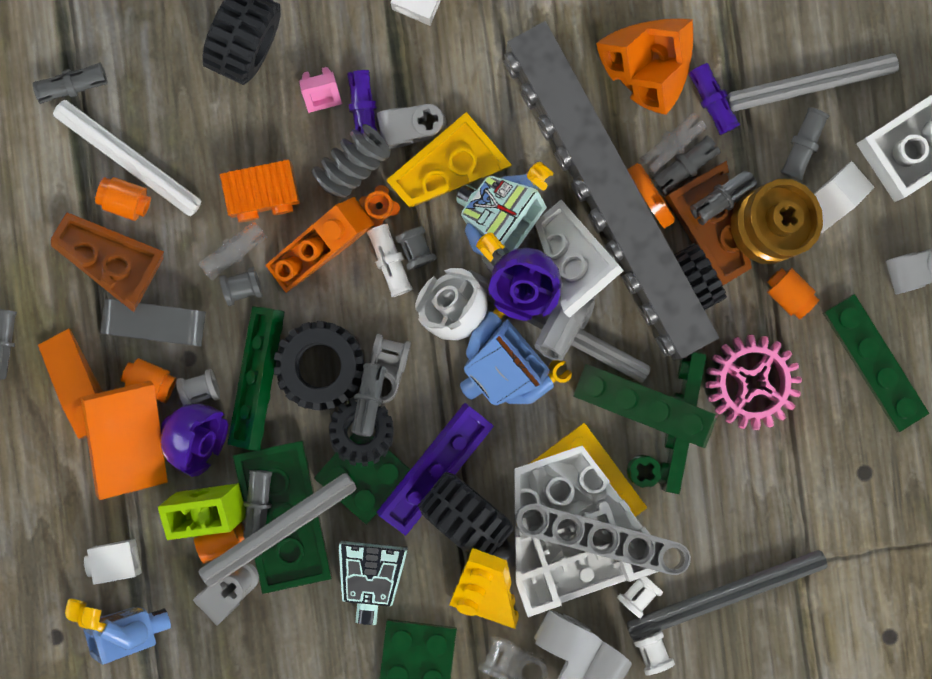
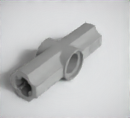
M598 293L570 318L563 312L560 297L557 306L549 314L550 317L537 338L535 349L551 360L563 361L579 329L583 330L587 325L595 306L594 300Z

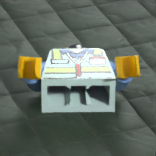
M537 162L529 169L527 174L503 176L502 178L486 177L478 190L469 185L462 186L457 194L456 201L465 207L462 210L461 216L467 224L465 234L472 250L476 254L484 255L491 262L494 259L492 254L495 251L503 256L517 249L547 208L536 189L546 190L548 185L544 181L547 177L553 176L554 172L542 162Z

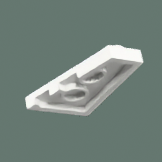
M562 200L558 201L535 223L544 253L559 268L562 285L560 294L562 301L560 303L563 312L570 318L624 270Z

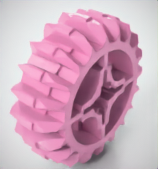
M747 335L746 346L743 345L739 337L734 338L733 345L735 350L733 351L727 344L722 345L721 350L726 357L723 359L721 356L713 355L711 358L714 363L720 365L719 368H707L706 370L707 374L716 376V381L705 382V387L716 388L717 393L708 396V401L715 402L720 399L722 403L714 411L717 414H721L728 409L729 412L725 418L727 423H732L739 416L738 428L745 429L749 419L753 430L760 429V419H763L766 427H773L774 421L771 415L774 414L777 419L783 421L786 416L780 408L782 406L789 410L795 408V405L787 400L788 396H800V391L791 389V383H801L802 378L798 376L791 377L790 375L791 371L799 368L798 363L786 365L785 361L791 357L792 353L785 351L778 355L777 353L781 348V343L778 341L774 342L768 349L769 340L767 336H761L758 346H756L754 335ZM747 353L763 355L761 361L757 362L750 370L738 367L733 363L737 358ZM772 363L777 368L780 377L779 392L768 381V374ZM727 372L731 374V377L739 385L734 403L726 389ZM742 375H758L760 379L757 381H761L760 387L763 389L752 388L748 390L746 387L748 384L745 383L746 378ZM756 395H761L773 401L768 407L760 411L748 412L743 410L746 403H749Z

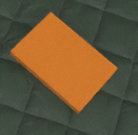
M151 381L81 397L95 492L99 500L168 483L165 458L161 449V430L155 388Z

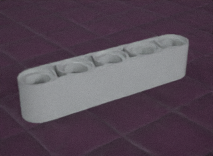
M539 504L523 505L515 515L516 528L526 536L669 575L684 573L691 563L689 550L684 545L671 540ZM531 509L538 511L542 518L540 526L533 531L527 530L522 523L524 513ZM565 519L572 520L576 526V533L569 540H563L557 532L559 523ZM603 528L610 533L611 542L607 548L600 550L593 543V535L597 530ZM636 538L641 539L646 546L644 555L638 559L632 558L628 552L629 543ZM670 548L677 549L680 554V562L674 568H668L663 561L665 552Z

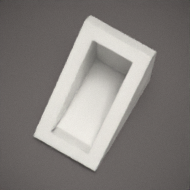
M852 161L814 193L822 209L823 227L821 233L853 210L875 188Z

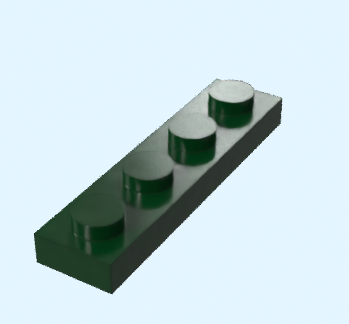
M855 294L823 312L826 320L896 432L903 431L930 414Z
M252 306L228 445L260 451L268 403L271 397L270 391L274 368L276 367L274 357L275 353L278 352L285 311Z
M693 352L687 356V359H681L678 379H683L681 392H675L674 398L697 406L706 354ZM666 434L664 447L669 449L667 463L661 462V478L658 483H663V491L680 495L689 442Z
M588 364L584 366L573 395L575 398L702 448H706L718 414Z

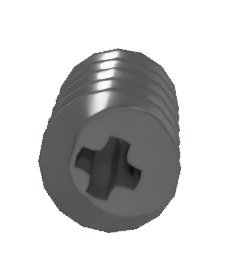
M367 124L362 125L364 133L356 129L350 131L353 143L346 138L340 141L344 152L338 148L331 150V155L335 161L328 157H324L321 160L325 171L318 166L312 169V173L321 187L336 198L348 197L352 192V188L359 187L362 179L368 178L371 170H375L380 166L381 160L384 161L390 157V149L386 141L376 130Z

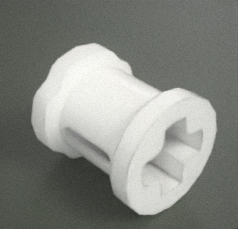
M645 576L637 579L627 592L619 594L617 599L641 619L644 615L642 611L656 595L661 596L663 591Z
M662 631L633 641L634 645L639 647L646 665L644 673L647 676L660 673L675 665L674 660L669 658L662 640L664 637Z

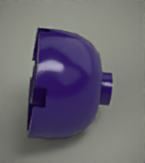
M528 247L517 248L503 255L495 264L488 288L489 295L491 294L495 300V307L510 318L523 321L532 320V316L542 313V317L552 312L560 298L562 285L559 268L547 254L540 250Z
M188 404L174 411L172 415L167 416L161 425V449L166 460L179 471L191 477L199 476L207 471L211 464L206 461L210 458L212 452L217 456L219 455L227 437L228 421L222 418L225 414L204 404Z

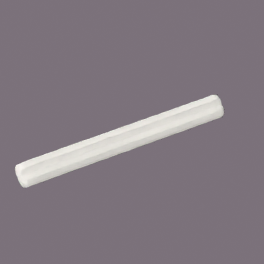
M63 100L56 106L53 112L56 119L187 216H192L199 209L202 203L200 198L69 101Z

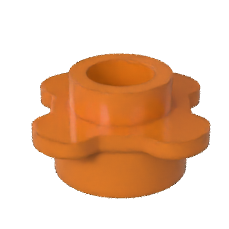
M378 185L374 192L359 199V204L374 222V227L383 225L386 218L391 215L396 216L400 211L399 203L391 199L389 189L384 185ZM377 203L383 205L381 209L376 208Z

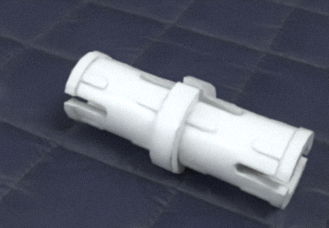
M388 224L368 230L367 235L378 258V261L375 263L377 268L383 271L391 297H397L413 290L401 262L404 260L402 252H398Z

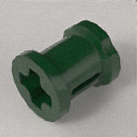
M647 455L635 456L627 465L626 472L628 478L632 483L641 488L653 487L661 478L660 464ZM650 463L649 472L652 474L649 479L641 477L638 480L636 478L639 475V471L636 469L637 465L642 464L646 466Z

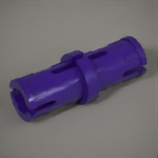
M705 63L689 72L688 75L702 99L700 104L703 109H707L719 135L721 136L740 126L726 99L728 94L725 89L721 90L709 64Z
M369 70L348 72L347 77L351 94L349 112L353 113L355 129L364 133L362 125L367 124L377 131L374 113L377 105L376 101H373L371 94Z

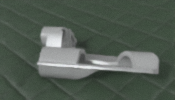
M548 610L534 639L536 640L535 644L542 649L566 660L558 679H625L632 663L623 654L590 632L591 628L566 614L561 615L556 611Z

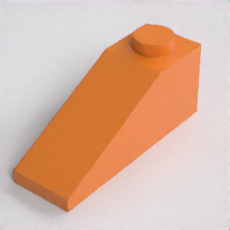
M67 329L38 344L60 404L78 439L87 438L81 397L103 391L71 329Z

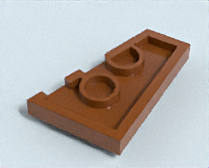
M727 161L665 197L691 242L696 243L703 250L723 285L752 268L750 259L737 247L731 234V216L734 207L731 210H723L708 220L706 224L701 225L698 223V219L701 217L699 216L695 219L690 211V206L712 193L714 186L718 184L722 186L729 181Z
M66 212L51 237V246L133 312H135L164 257V251L68 212Z

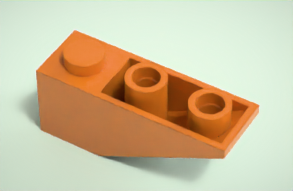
M352 197L336 204L265 266L285 293H287L352 245L375 224L356 198Z

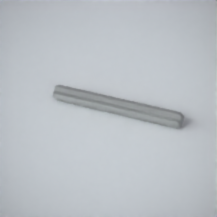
M891 53L733 91L728 94L727 100L731 110L735 112L893 74L899 70V62L896 54Z
M348 474L340 475L199 570L202 580L208 587L214 586L356 490L355 483Z

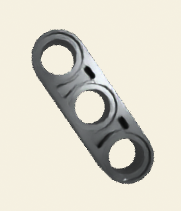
M105 299L100 334L201 347L206 312L139 303L135 312H133L119 300Z

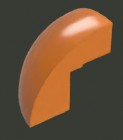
M662 19L643 22L615 31L596 43L600 59L608 75L613 81L621 80L632 92L630 99L648 110L665 115L675 105L683 90L690 68L693 50V19Z

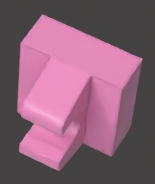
M328 67L322 68L323 74L310 77L309 72H304L302 80H299L308 113L342 104L334 73Z

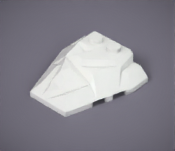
M583 446L514 469L515 515L523 505L539 504L651 535L630 511L631 508L624 499L622 500L609 483L608 478ZM531 509L524 513L522 523L527 530H536L541 524L542 518L538 511ZM570 519L562 520L557 528L558 535L563 540L573 538L576 533L575 523ZM515 525V583L527 617L562 606L561 603L623 581L631 582L658 572L526 536ZM603 528L597 530L593 535L595 547L602 550L609 546L611 542L610 533ZM639 538L633 539L628 545L629 555L634 559L641 558L646 551L645 543Z

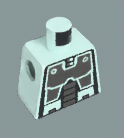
M341 541L339 543L342 601L357 603L355 623L376 625L378 605H393L408 547Z

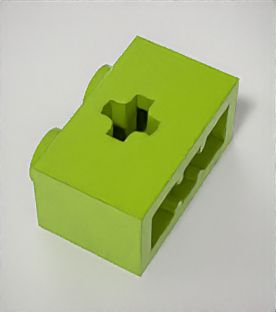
M239 483L175 492L158 506L167 540L231 532L246 516Z

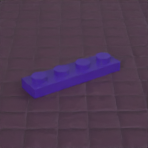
M464 403L376 513L406 536L422 516L418 504L445 472L455 475L494 425L468 404Z

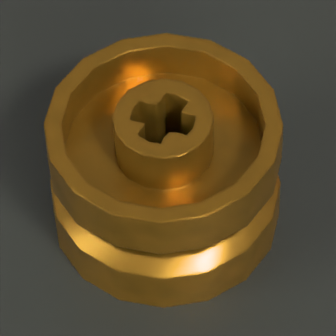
M777 179L749 192L738 201L731 216V234L737 247L747 258L760 264H776L808 251L818 241L823 227L822 209L817 197L806 185L793 179Z

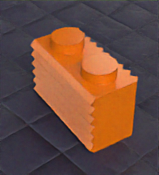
M290 160L220 174L228 216L231 218L237 217L238 222L259 219L258 213L272 210L273 215L293 212L292 205L300 204L293 165Z

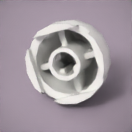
M450 268L444 270L447 275L440 277L438 280L433 276L426 282L419 292L415 309L419 313L418 320L429 332L444 340H461L469 337L484 320L488 312L487 294L471 272L463 268Z

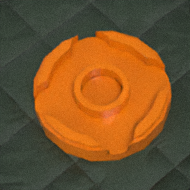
M637 163L628 168L627 170L640 194L662 227L665 229L675 222L674 215L642 165Z

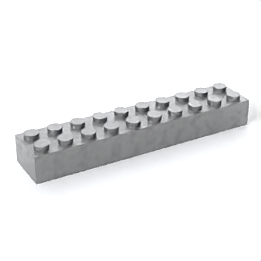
M544 21L507 41V49L504 54L505 60L503 61L512 79L517 77L522 83V91L520 93L529 110L533 108L537 110L540 120L537 124L541 133L547 141L551 138L557 147V152L554 155L563 171L569 169L574 178L571 186L580 202L586 200L591 211L588 214V218L597 233L603 231L608 243L605 245V249L623 267L626 274L621 276L629 293L631 295L637 293L643 305L638 307L647 325L654 324L660 336L655 339L664 356L669 355L673 360L682 359L719 339L716 330L547 22Z

